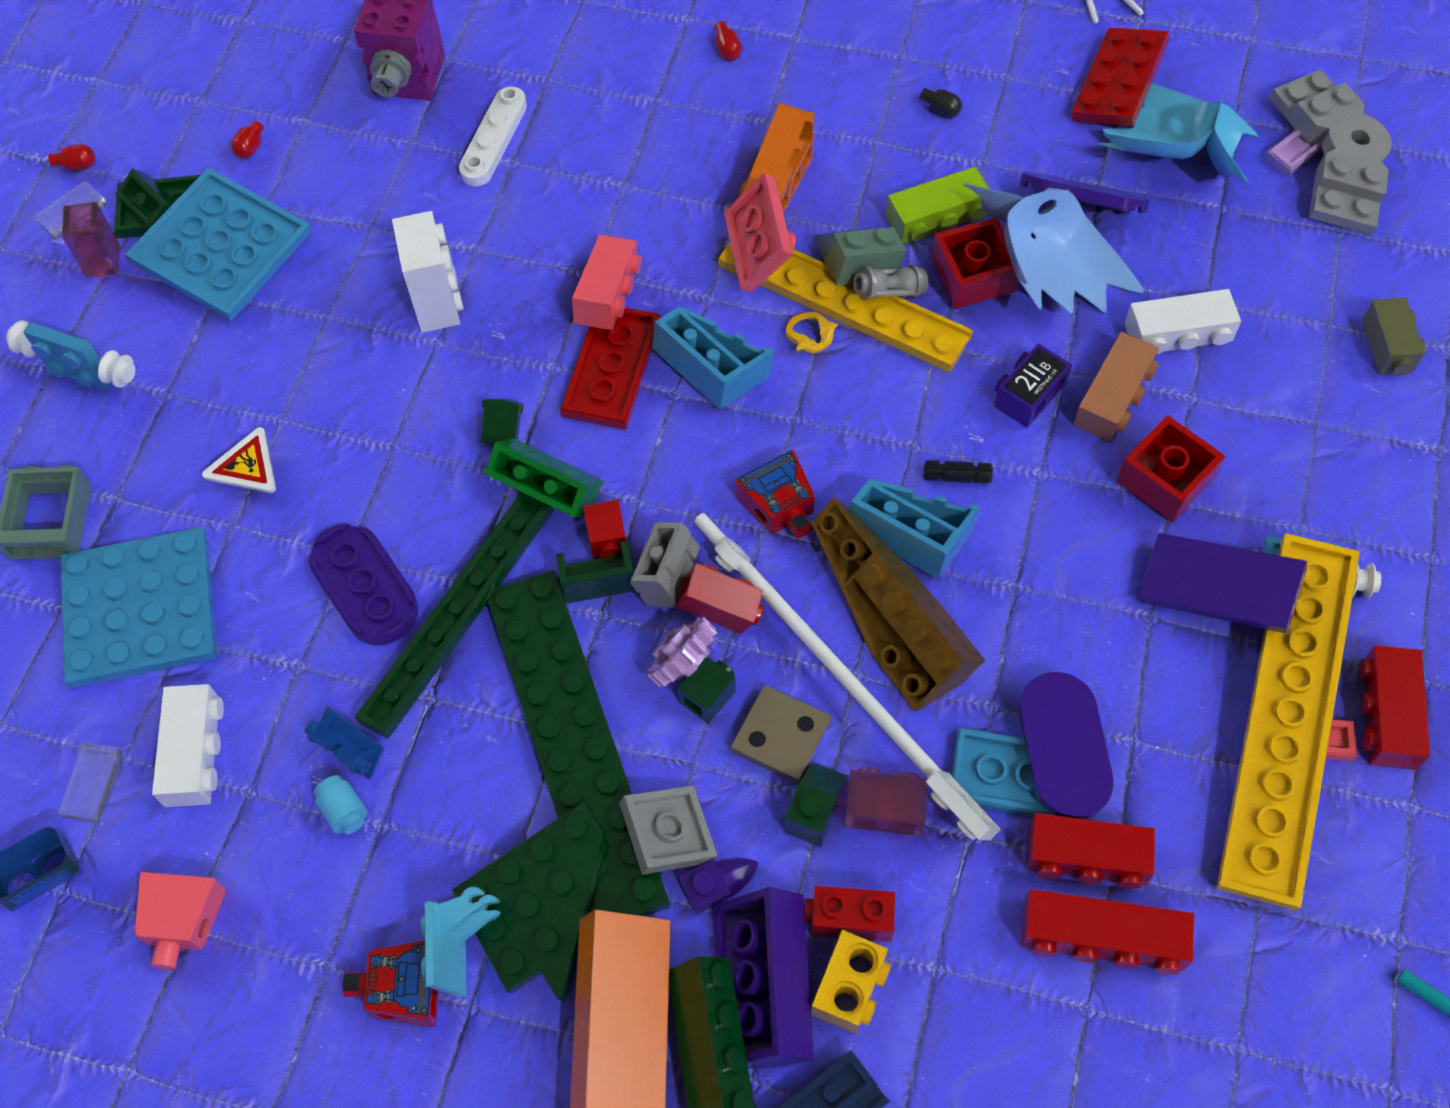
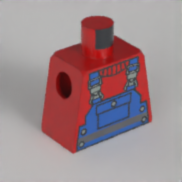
M793 450L735 479L736 499L769 533L775 534L788 527L795 538L799 539L812 531L813 526L807 516L814 512L815 497Z
M425 940L370 951L366 972H345L343 978L344 997H364V1010L373 1018L425 1027H436L438 990L426 986V981L423 979L421 972V962L423 957H425Z

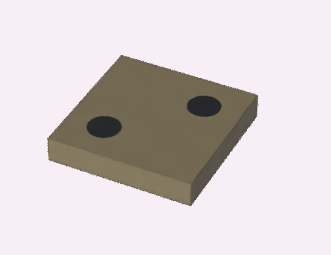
M764 684L730 747L731 753L799 784L832 721V715Z

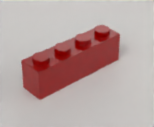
M1030 889L1024 900L1021 947L1031 948V952L1039 956H1055L1056 952L1071 954L1072 959L1079 962L1092 963L1096 962L1098 958L1111 960L1114 966L1120 968L1135 969L1139 965L1155 967V972L1160 974L1177 975L1180 974V971H1185L1193 962L1194 913Z

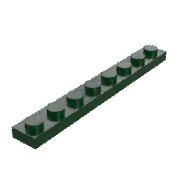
M522 492L519 494L354 718L359 724L386 739L390 738L488 603L487 599L496 588H499L554 512L553 507Z

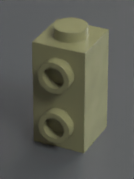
M1407 298L1372 300L1362 318V322L1379 375L1394 374L1401 376L1414 372L1418 363L1425 355L1426 347L1424 340L1419 337L1416 328V316L1414 311L1410 310Z

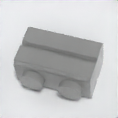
M656 522L652 527L630 580V584L636 592L640 593L639 596L646 605L651 607H675L684 577L693 567V561L696 559L700 549L694 537H690L691 533L685 524L680 522Z

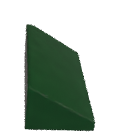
M133 168L115 193L149 228L175 202L148 174Z

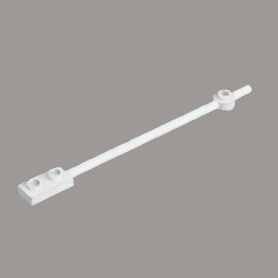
M705 513L697 516L694 523L715 545V551L718 553L715 557L716 561L729 572L733 569L739 571L754 587L763 590L762 598L928 778L925 782L933 789L931 797L944 810L948 811L951 809L960 819L957 822L959 828L972 840L975 838L978 840H991L1001 830L998 825L949 772L942 771L757 571L750 563L751 559L746 552L734 541L726 537Z

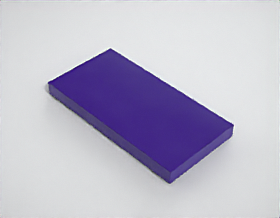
M1158 533L1137 598L1140 603L1288 634L1308 565L1305 560Z

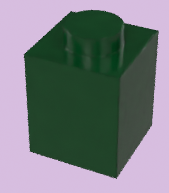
M707 656L700 663L697 670L677 688L679 703L709 724L736 692V677L733 670L720 660L715 662Z

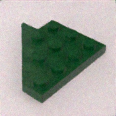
M584 801L452 889L456 898L460 897L467 888L477 887L484 891L485 894L483 896L493 895L500 900L499 903L490 904L487 907V911L497 910L500 912V915L488 922L475 934L508 993H514L543 973L557 999L564 1000L568 996L578 956L580 919L589 912L607 840L606 833L589 805ZM483 896L473 897L471 903H477Z

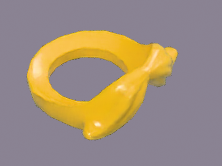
M817 312L801 313L789 320L786 326V337L797 345L796 350L798 352L804 350L810 354H816L826 349L832 343L834 330L838 324L829 322L823 315ZM805 319L817 321L822 338L821 343H816L806 335L794 332V325Z

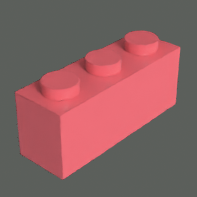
M599 234L572 297L574 324L612 330L617 317L622 318L625 309V296L631 295L634 284L633 276L640 273L642 265V255L637 254V240Z

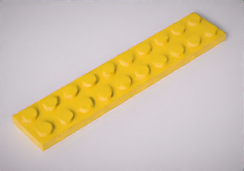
M1287 533L1281 539L1278 556L1305 560L1308 567L1288 634L1264 629L1216 886L1218 890L1298 911L1301 908L1360 551Z

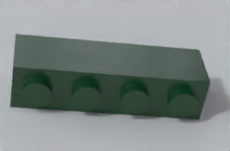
M697 956L669 969V988L688 1108H755L729 957Z

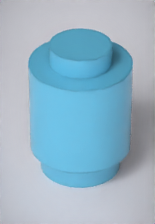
M334 775L326 778L316 786L313 792L316 797L315 804L334 833L352 834L364 825V819L368 814V810L349 781L342 780L339 775Z

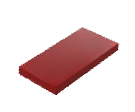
M625 307L622 318L617 317L612 330L589 326L560 409L561 417L627 430L653 350L655 321L661 318V314Z

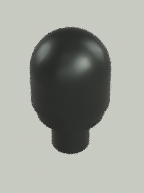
M924 87L919 99L930 104V109L934 113L944 118H954L962 109V101L959 96L945 89H938L934 92Z

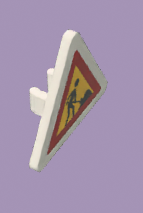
M262 427L256 428L205 469L202 473L204 479L267 493L275 492L276 485L264 429Z

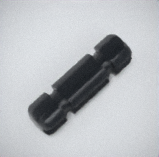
M926 460L923 476L925 480L938 481V478H943V481L972 483V479H976V483L988 484L992 481L993 466L991 463L978 462V466H974L973 462L944 461V464H940V460Z

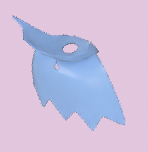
M964 183V186L980 196L982 209L992 218L997 217L998 220L1006 222L1004 238L1016 277L1038 309L1041 310L1042 290L1069 314L1073 313L1075 292L1084 297L1102 313H1106L1107 284L1131 292H1144L1140 282L1085 216L1078 200L1069 190L1048 188L1040 193L1020 197ZM1053 200L1054 204L1051 207L1038 213L1039 207L1044 202ZM1031 233L1036 236L1035 239L1031 237Z

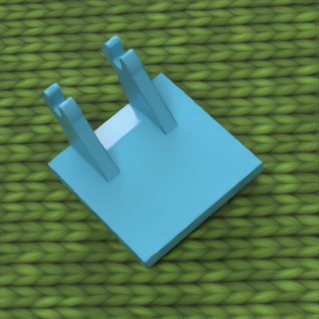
M469 887L460 897L441 904L434 901L425 902V915L421 919V932L425 939V957H423L421 962V972L427 987L458 998L467 997L466 940L500 915V912L497 910L487 911L488 905L500 902L497 897L493 895L483 896L485 894L483 890L477 887ZM483 896L477 903H471L473 897Z

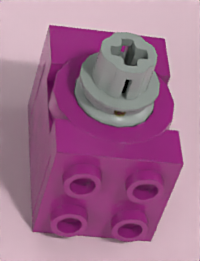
M365 0L354 29V34L358 47L364 48L362 61L368 70L366 75L372 94L386 98L400 97L431 101L446 57L433 1Z

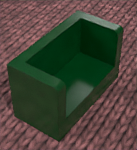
M628 541L620 542L621 555L567 565L565 564L563 553L556 554L560 583L566 604L636 591L630 584L634 571Z

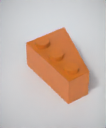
M779 102L748 180L744 181L741 186L739 197L764 173L775 177L784 214L813 158L815 113Z

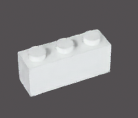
M1229 289L1131 303L1125 320L1128 335L1159 347L1157 354L1176 349L1190 350L1196 346L1226 344L1234 340L1241 324L1239 313Z
M209 684L163 687L152 795L164 807L211 804V792L217 788L218 779L216 769L214 768L215 755L220 753L221 748L217 725L218 720L223 718L224 705L222 698L218 697Z

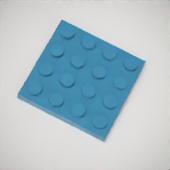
M208 167L131 247L125 256L132 265L232 321L311 234L312 229L310 223Z
M204 527L61 555L65 683L70 689L218 659L208 534Z

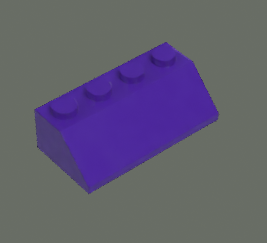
M767 887L713 905L715 957H729L748 1068L785 1067L814 1060L804 895Z

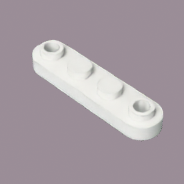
M505 87L495 95L460 162L459 170L465 184L477 187L486 184L491 179L526 111V97L521 89Z

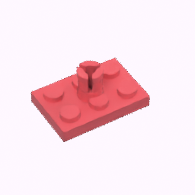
M764 173L724 211L740 289L749 293L755 290L793 256V250L796 245L795 234L787 230L775 177Z

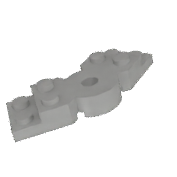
M1321 69L1273 89L1269 99L1296 130L1299 129L1301 131L1300 135L1311 144H1317L1322 141V150L1325 156L1315 171L1309 218L1372 235L1378 227L1380 202L1387 192L1389 169L1383 164V161L1390 153L1392 147L1391 136L1387 129L1378 120L1364 114L1365 104L1346 82L1335 86Z

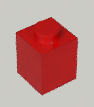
M619 500L583 506L593 560L621 555L620 542L626 541Z

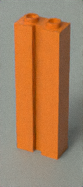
M594 910L580 919L570 1108H665L670 920Z

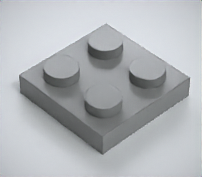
M694 786L625 795L619 802L642 875L701 865L718 857Z

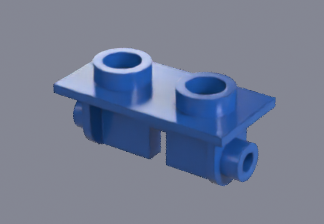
M326 707L320 722L312 720L307 724L305 733L308 734L307 739L310 742L317 743L326 751L331 750L334 752L333 756L350 768L351 773H359L368 779L373 777L384 747L330 707Z

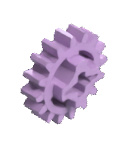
M702 617L701 619L697 618L694 623L691 622L688 625L684 623L680 628L671 630L661 644L653 651L652 654L656 659L650 663L651 667L646 671L648 673L647 676L659 688L661 686L665 687L669 682H674L676 678L680 680L684 676L689 677L697 670L704 658L710 654L711 650L707 646L713 642V637L717 634L716 628L705 617Z

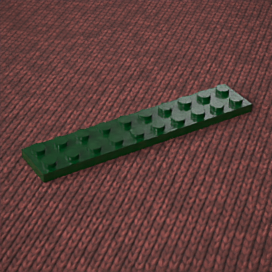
M552 570L496 588L487 600L557 817L560 818L584 801L589 805L607 835L588 913L594 910H602L645 917L670 908V902L660 873L655 872L643 875L641 873L619 804L625 795H632L555 571Z

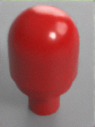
M724 21L718 22L715 25L717 32L715 45L724 60L734 61L742 53V44L733 29H728Z
M253 121L250 126H244L232 138L230 146L235 156L247 159L253 156L259 148L262 140L260 134L264 130V126L260 122Z
M84 144L67 145L61 149V153L48 154L50 166L64 165L66 170H85L92 167L95 163V153L89 146Z

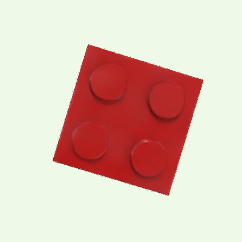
M997 217L934 235L931 260L954 309L1017 291L1019 280L1016 277L1007 251L1004 231Z
M1167 415L1124 459L1116 481L1174 523L1216 478L1226 456Z

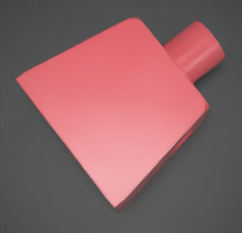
M149 872L140 873L135 936L146 945L155 947L150 964L151 967L161 970H175L180 949L201 950L204 947L226 893V888L218 880L210 877Z

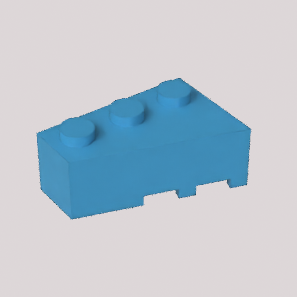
M681 306L655 321L652 349L720 410L769 378L774 350L767 347L761 350L745 342L746 337L738 333L732 336L717 329V323Z
M869 478L851 501L849 509L899 558L939 579L973 532L981 506L969 504V507L966 508L946 503L947 498L936 495L934 500L913 494V489Z

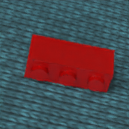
M1375 645L1369 654L1361 659L1359 665V678L1361 681H1364L1365 693L1361 699V713L1367 718V728L1363 735V747L1365 751H1369V765L1417 770L1430 757L1422 650Z
M1035 813L1031 820L1028 837L1027 871L1037 872L1039 877L1057 879L1064 875L1077 877L1079 882L1086 884H1098L1103 880L1117 882V885L1121 888L1139 889L1142 886H1146L1154 876L1155 828Z

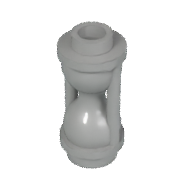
M916 265L892 269L863 266L855 275L853 285L855 292L858 293L862 300L888 296L917 298L927 291L928 275L923 268H919Z

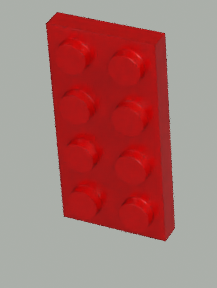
M1109 27L1073 107V121L1134 127L1168 45L1169 31Z

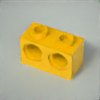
M842 930L812 1004L811 1015L854 1034H857L861 1023L869 1026L877 1005L876 1001L870 999L875 985L884 986L892 965L885 961L888 948ZM858 956L864 957L869 960L872 968L868 972L858 973L851 968L850 960ZM841 994H848L856 1000L857 1007L852 1011L845 1012L835 1005L834 1000Z

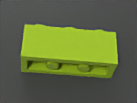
M976 166L888 195L886 218L897 231L903 244L913 240H921L928 235L940 231L950 230L969 221H978L988 215L982 209L980 196L964 186V183L989 189Z

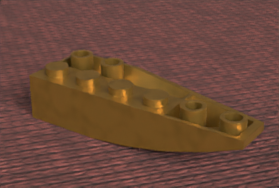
M833 498L811 524L871 655L913 710L919 711L962 685L986 660L942 605L899 557L838 498Z

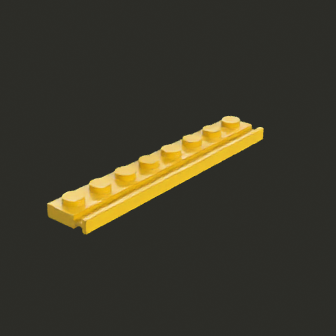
M729 243L719 256L718 265L737 274L731 243ZM795 249L793 250V256L760 284V286L949 373L973 335L972 329L899 296L862 300L858 293L855 292L853 284L836 286L826 263Z

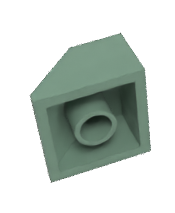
M894 227L815 235L814 239L836 286L853 284L855 275L863 266L878 269L900 268L906 252Z

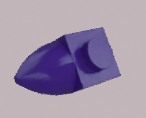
M731 858L718 862L712 859L679 875L678 880L695 914L698 915L712 908L713 905L724 902L739 893L752 879L758 867V862L747 858Z

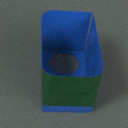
M45 827L0 851V904L13 912L82 873L67 839L54 828ZM59 852L66 853L65 860L60 866L48 873L45 872V864L53 854ZM20 873H30L33 875L35 880L9 894L8 886L14 876Z

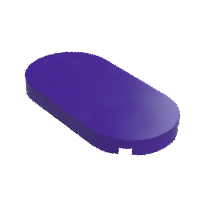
M1023 171L1019 182L1022 187H1027L1029 182L1032 183L1031 188L1037 192H1043L1048 188L1069 190L1078 201L1127 212L1134 211L1135 206H1137L1139 213H1145L1150 201L1145 197L1036 172Z
M340 524L324 531L313 544L314 549L309 559L310 567L349 630L357 639L371 645H387L403 638L413 628L417 620L418 602L413 590L377 537L368 528L360 525L356 527L350 524Z
M1062 672L1042 674L1029 682L1019 702V717L1035 794L1039 802L1046 809L1048 807L1051 811L1055 812L1056 816L1078 819L1092 818L1107 804L1114 786L1096 699L1089 687L1075 676Z

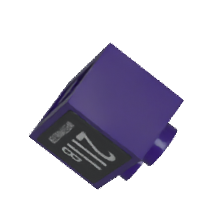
M1038 343L1030 353L1024 352L1019 357L1014 367L1015 370L1010 375L1004 374L1000 378L994 389L997 392L994 407L1028 428L1067 384L1072 364Z

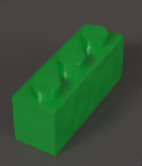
M515 438L495 442L484 472L485 475L574 518L585 515L583 506L595 504L604 481Z

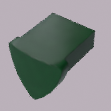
M503 398L482 400L484 415L481 442L495 444L496 441L511 438L518 440L523 403L514 399Z

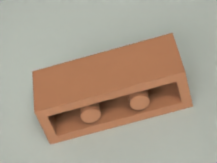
M1120 332L1081 402L1073 426L1109 442H1112L1117 431L1124 433L1132 417V413L1128 412L1131 405L1138 407L1146 391V388L1142 387L1144 381L1151 382L1160 363L1155 361L1159 347Z

